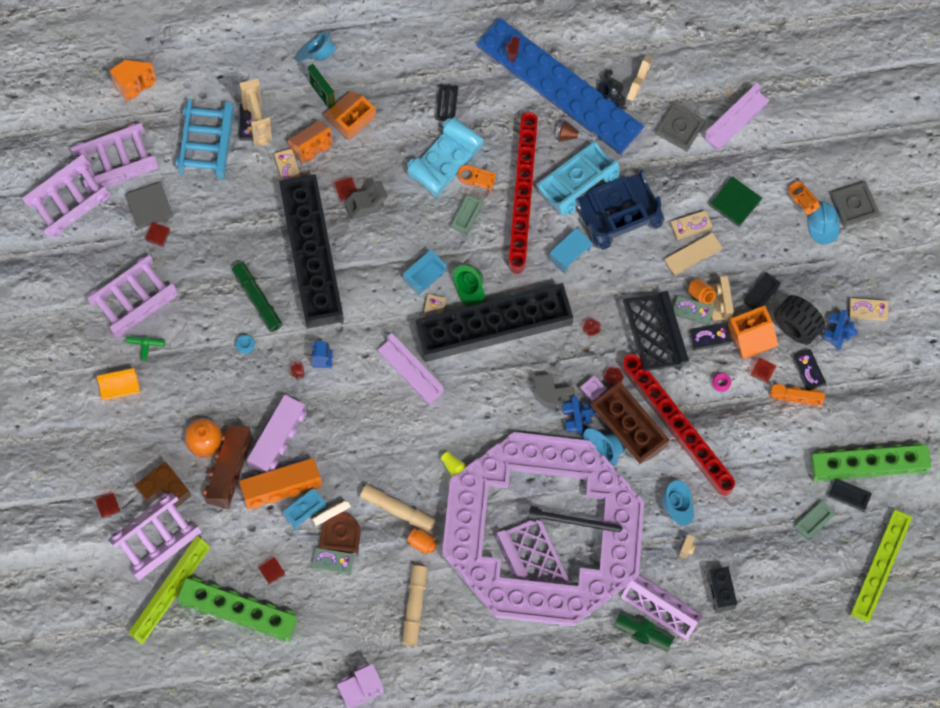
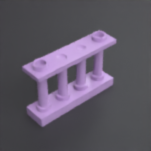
M142 123L131 124L125 129L86 143H78L71 148L74 158L82 154L88 158V153L98 150L105 172L95 175L92 166L89 167L88 171L100 189L159 169L155 156L147 155L140 135L145 133ZM130 138L134 139L141 157L139 161L133 163L130 162L122 142ZM113 144L116 145L123 163L122 167L116 169L112 168L105 147ZM83 180L87 193H92L93 190L87 181Z
M83 154L22 198L27 206L38 209L49 226L43 232L50 238L60 235L63 229L96 205L107 201L108 197L112 195L111 191L106 187L100 189L88 171L89 167L93 164ZM79 174L83 175L95 193L86 200L73 182L74 178ZM64 185H67L79 203L71 211L58 193V189ZM49 196L53 198L64 215L56 222H54L43 205V200Z
M150 255L140 258L136 265L102 289L93 291L89 298H87L91 307L98 304L112 322L110 330L116 339L178 296L175 286L172 283L169 286L164 285L150 267L154 264ZM143 271L159 289L158 293L153 297L146 293L135 278ZM128 282L143 300V304L138 308L133 307L119 289ZM112 293L128 312L122 319H118L104 301Z
M172 492L161 496L156 504L121 530L112 533L111 538L108 539L114 548L120 545L131 560L133 566L129 570L138 581L202 533L193 522L186 523L174 506L178 498ZM166 509L180 526V531L175 535H171L158 518V515ZM150 521H152L165 540L159 547L153 545L142 529ZM134 533H136L149 551L148 555L143 559L138 558L126 541Z

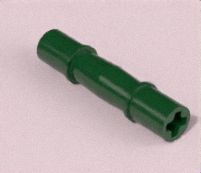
M245 262L235 265L232 268V272L239 281L241 288L245 289L249 299L258 310L259 317L262 318L270 332L280 329L283 326L282 321L256 283V278L253 277Z

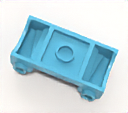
M456 117L448 118L444 122L443 134L422 158H412L407 165V176L422 184L435 198L458 175L459 168L466 165L484 145V139Z
M594 141L536 185L539 194L560 214L565 216L575 211L576 198L602 179L606 183L618 179L620 169L618 162L605 155Z

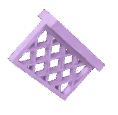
M536 520V522L529 521L510 530H503L497 533L496 540L514 579L542 582L539 578L543 571L553 575L550 583H553L556 576L562 578L565 585H571L541 520ZM538 525L540 529L538 537L527 533L530 526ZM516 532L524 535L521 544L513 542L510 535ZM526 536L537 540L533 549L523 546ZM539 541L547 544L548 551L546 554L535 550ZM521 549L532 553L529 561L520 559L519 552ZM534 554L545 558L542 566L530 563ZM546 559L555 561L557 565L555 572L543 568ZM529 566L540 570L537 579L528 576L527 570Z

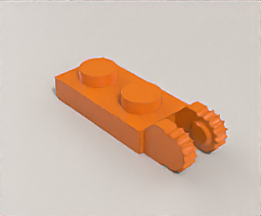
M775 384L770 390V396L774 400L822 406L825 400V393H821L820 390L816 389L805 391L799 387L786 388L783 384Z

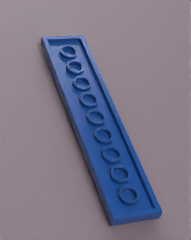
M499 18L477 43L479 49L621 155L644 129V125L620 107L617 108L611 100L605 99L599 91L503 19Z

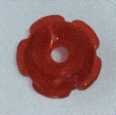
M595 319L587 320L583 326V331L588 336H595L601 331V323Z
M297 361L291 366V376L295 377L296 380L304 378L303 363H297Z
M611 367L607 369L605 374L606 382L613 386L622 382L624 378L619 368Z

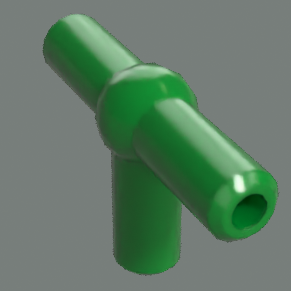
M127 336L126 338L127 344L141 345L140 359L142 361L148 360L149 346H165L164 339L149 338L147 336Z

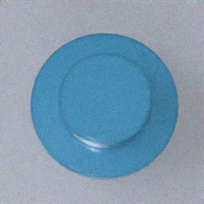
M242 335L238 337L236 348L240 353L248 354L253 351L255 342L251 336Z

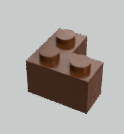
M166 461L134 485L148 506L163 494H169L170 492L178 498V501L174 503L176 508L191 497L188 488Z

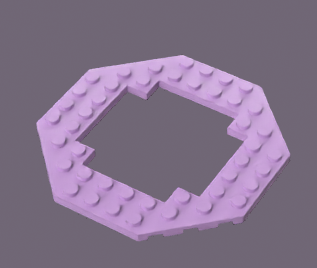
M513 432L503 442L495 445L484 456L476 459L465 470L450 479L442 556L494 617L576 626L638 578L644 500L631 489L630 484L622 475L620 476L614 470V466L604 455L602 456L598 452L596 446L591 441ZM510 471L587 479L585 497L605 500L603 522L621 525L623 530L619 533L602 530L599 570L580 568L578 586L501 578V559L482 557L489 486L508 488Z

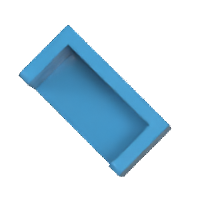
M576 228L550 252L549 259L565 274L568 271V266L586 250L590 251L592 249L593 243Z
M430 250L403 273V280L419 296L447 271V265Z
M313 488L283 511L284 519L296 532L299 530L298 526L318 510H325L326 503Z

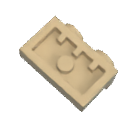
M728 276L720 277L718 284H709L716 293L715 299L710 303V305L715 307L712 321L730 320L734 313Z

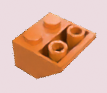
M124 60L109 70L114 87L126 101L137 98L140 92L151 88L157 81L153 65L148 62Z
M350 91L323 116L350 141L376 117V108L364 96Z
M319 120L288 140L289 147L293 150L301 164L310 162L321 151L325 152L330 149L333 144L331 129Z
M766 306L729 320L728 328L743 360L778 347L774 325Z

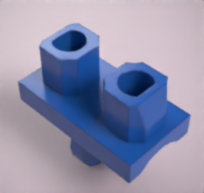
M841 310V313H831L829 323L836 326V329H827L824 334L825 341L833 343L835 348L838 349L842 348L844 339L849 341L851 336H857L858 330L854 328L855 322L850 321L851 318L847 315V310Z
M574 396L572 401L562 404L565 415L574 414L575 419L565 421L567 432H578L579 435H582L585 432L583 418H585V424H590V417L595 416V411L589 409L588 404L583 405L582 411L580 400H578L577 396Z

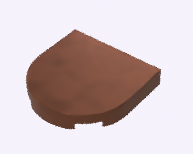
M341 512L324 521L319 548L358 554L361 530L357 520L351 514Z

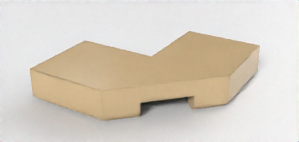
M646 55L643 59L627 99L633 101L638 96L653 57Z

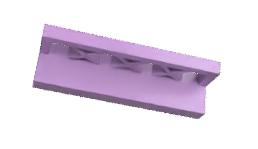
M756 83L706 131L704 140L717 152L769 103V100L760 93V84Z
M391 333L387 336L388 341L378 349V353L430 406L444 394V387Z
M640 574L638 578L627 585L620 597L685 640L689 639L703 617L701 613ZM631 588L638 592L639 598L633 599L627 595ZM651 600L654 602L656 609L650 610L647 608L645 601ZM668 611L671 613L673 620L664 619L662 612ZM680 622H685L691 626L687 633L680 629Z

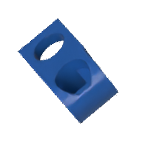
M322 341L313 342V368L332 369L333 350H329V343Z

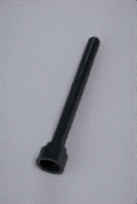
M530 506L528 521L536 522V520L544 519L618 533L623 530L622 526L618 524L544 512L542 509H538V506Z

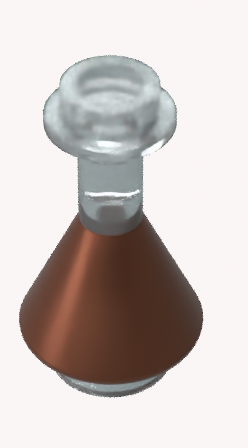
M566 120L563 123L558 122L555 137L559 138V142L581 139L589 141V145L594 141L596 142L598 135L594 131L592 134L580 132Z

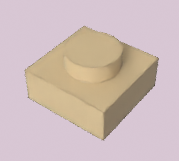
M687 535L679 557L686 560L688 554L692 556L696 544H693L695 537Z

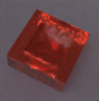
M513 37L512 42L507 44L506 53L509 54L508 61L516 62L520 47V38Z
M352 177L334 182L340 202L347 200L354 192H357Z
M152 222L145 238L146 242L164 248L170 234V228Z
M759 357L750 376L768 384L776 369V365Z
M114 493L95 500L102 519L121 513Z
M275 557L258 567L269 585L286 575Z

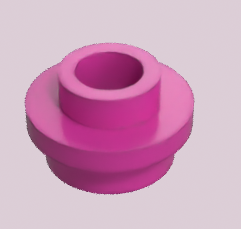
M718 373L713 377L712 386L718 392H725L731 386V378L725 373ZM718 381H724L725 385L720 386Z

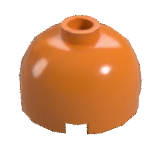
M196 419L185 430L184 440L186 448L196 457H211L222 447L221 438L223 434L218 424L211 419Z

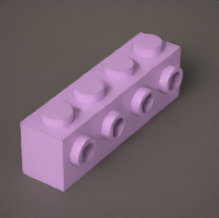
M287 395L283 396L247 459L248 466L261 473L276 470L279 464L277 460L280 455L283 456L286 453L289 439L295 437L298 430L296 428L299 422L302 423L307 415L304 404Z

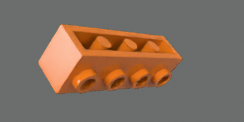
M314 458L239 481L247 510L256 509L268 503H276L284 498L296 497L313 488L317 490L322 487L321 477Z

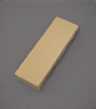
M712 232L666 258L664 262L675 277L721 251L722 246Z

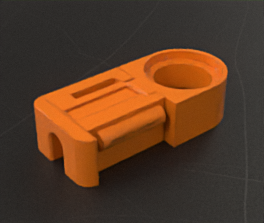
M464 165L458 170V179L463 184L469 186L474 184L482 188H489V191H492L496 174ZM463 171H470L472 176L464 179L461 173Z
M794 182L789 186L788 191L791 198L803 208L806 215H810L820 208L818 199L802 182ZM796 189H803L801 193L793 194Z

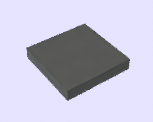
M673 103L656 130L655 135L688 152L705 125L706 120Z
M866 181L831 192L830 194L844 228L879 217L880 215Z
M161 182L125 194L138 229L173 218V213Z

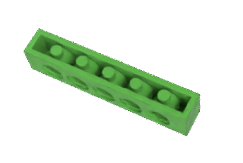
M914 443L907 447L898 444L891 446L892 448L876 446L869 450L860 447L853 449V451L838 449L832 453L817 451L810 458L813 482L927 473L931 469L928 445H922V443ZM904 455H910L913 461H906ZM885 457L893 458L894 463H888ZM866 458L873 459L875 464H868ZM846 460H853L856 466H849ZM833 461L836 464V467H829L827 462Z
M194 577L185 579L177 599L180 605L288 643L291 642L298 623V618L294 612L276 610L277 607L272 604H259L257 599L239 597L240 594L235 591H222L221 587L215 584H210V586L202 584V580ZM199 592L207 593V596L202 600L196 598ZM218 598L225 599V603L222 606L215 605V601ZM236 605H243V611L239 613L233 611ZM255 611L263 613L259 619L252 618V614ZM275 617L281 619V623L277 626L270 624L271 620Z

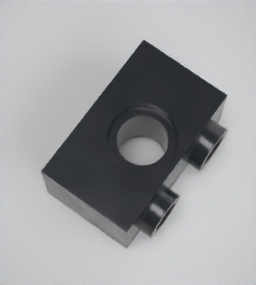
M729 566L709 570L707 578L715 612L734 610L737 606V600Z

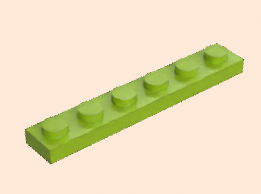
M894 509L850 616L866 623L870 622L913 518L912 516Z
M195 537L128 632L129 635L142 645L181 591L185 579L191 577L211 547L202 538Z

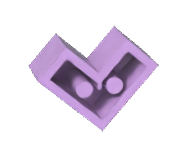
M364 664L358 667L357 672H354L355 677H345L339 681L340 684H337L338 691L346 708H353L384 693L383 685L373 664L370 666Z

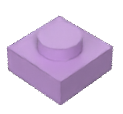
M594 375L580 387V391L593 403L607 391V388Z

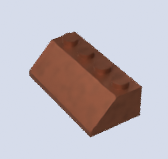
M621 382L590 404L639 464L652 459L668 447L669 438Z
M229 426L227 432H223L221 438L223 445L221 450H217L215 457L217 463L215 468H211L209 475L211 481L209 486L206 485L203 493L207 504L229 510L252 441L250 427Z

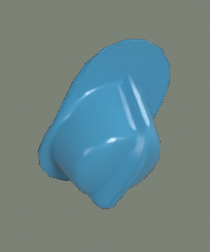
M325 30L321 32L316 38L302 46L297 52L295 59L297 61H304L312 58L316 61H322L329 58L337 49L336 45L329 38L330 31Z
M822 201L819 202L820 208L808 215L809 231L815 242L827 245L833 243L839 235V219L836 209L831 204Z
M592 428L586 429L584 432V440L591 441L596 446L598 452L615 466L618 463V457L625 451V447L615 434L603 435L598 430Z
M672 481L662 496V505L669 512L670 517L675 523L681 526L689 525L694 518L691 490L683 481Z

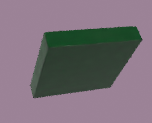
M312 63L307 68L309 84L327 108L330 109L335 105L334 91Z
M732 176L709 206L740 227L762 201V197Z

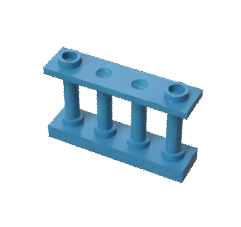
M188 99V103L184 105L183 116L186 117L180 157L177 156L176 168H179L180 175H184L185 167L213 169V171H216L217 178L225 179L234 115L233 103L225 102L224 109L214 110L193 108L192 99ZM192 115L219 117L223 120L222 126L191 125ZM190 132L215 134L220 137V143L189 142ZM187 149L216 152L218 158L214 162L186 159Z

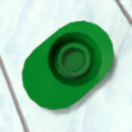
M460 265L456 267L453 271V280L462 303L467 307L483 303L485 292L482 272L473 265Z

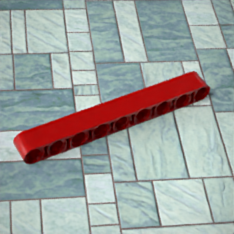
M533 112L524 113L521 117L509 253V269L515 274L522 273L526 267L538 118ZM531 121V122H533L534 124H533V125H526L525 122ZM529 138L532 142L527 143L523 140ZM527 155L530 159L524 160L522 156ZM521 173H528L529 176H528V177H522L520 174H521ZM526 190L528 193L526 195H522L519 193V191ZM523 207L526 211L519 212L517 209ZM523 225L525 228L518 230L516 226ZM519 242L522 243L524 246L518 248L514 244ZM519 260L522 264L514 265L513 261Z
M634 354L627 355L622 364L623 373L717 493L722 496L730 495L735 486L733 476L650 371H643L639 357ZM628 362H632L636 365V367L629 368L626 364ZM645 377L647 382L641 383L638 381V378ZM657 392L659 397L653 398L650 396V393ZM669 407L671 412L664 413L661 408ZM678 421L682 423L683 427L676 428L673 423ZM690 436L695 440V442L688 443L685 440V437ZM702 451L707 457L699 458L697 452ZM709 467H716L718 473H711ZM721 482H728L730 488H723Z

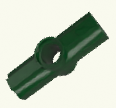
M622 611L614 624V628L631 635L636 641L646 645H653L665 652H668L675 637L657 628L655 624L648 620H639Z

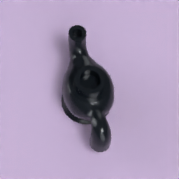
M609 69L603 74V81L600 83L599 91L605 99H616L615 106L617 108L626 105V100L621 95L623 85L618 80L610 77L613 75V71Z

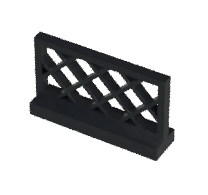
M662 291L656 295L626 298L623 300L643 371L671 367L679 369L689 362L668 291ZM654 300L656 305L655 311L646 306L648 301ZM631 303L641 307L638 313L631 309ZM643 309L652 315L649 321L640 315ZM654 317L660 320V328L651 323ZM637 319L646 325L643 331L636 326L635 322ZM648 327L657 332L654 338L645 333ZM659 335L666 338L667 343L665 346L657 341ZM642 337L651 342L649 348L642 345ZM653 345L662 350L660 356L651 351ZM665 352L669 354L673 362L665 361L662 358ZM647 355L657 360L654 365H648Z

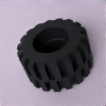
M789 295L774 312V319L781 330L801 344H811L825 328L826 323L818 309L809 301L797 295Z

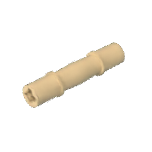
M368 484L365 485L360 494V498L375 505L377 508L381 507L427 533H430L436 519L419 511V509H413L405 503L386 495V492H382Z
M412 566L411 580L408 587L410 592L407 602L406 621L403 622L402 644L406 646H417L421 627L420 618L428 568L424 566Z

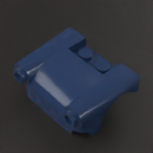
M643 169L636 176L631 178L629 176L621 177L591 189V191L587 192L586 196L575 199L577 211L596 248H601V250L611 247L615 237L645 225L657 229L665 221L661 209V199L659 196L655 197Z

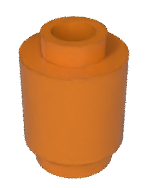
M695 279L689 285V294L699 302L710 304L715 299L716 293L714 289L702 279Z
M414 528L407 539L411 547L425 555L428 553L432 554L437 547V543H435L436 538L421 529L417 530Z

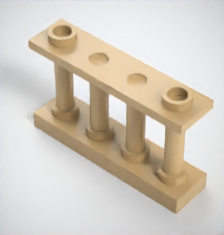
M257 78L240 83L242 106L244 110L248 109L251 112L253 122H251L253 143L258 146L267 145L269 141H272L270 118L263 119L259 80Z

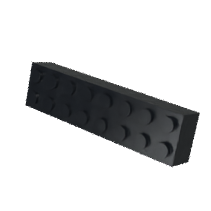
M314 174L280 180L281 197L306 329L344 322L317 176Z
M560 283L416 319L415 328L424 361L428 362L573 325V314L564 284Z

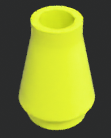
M449 451L441 456V460L451 477L458 475L467 466Z

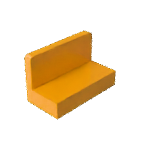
M135 368L96 376L102 401L140 393Z

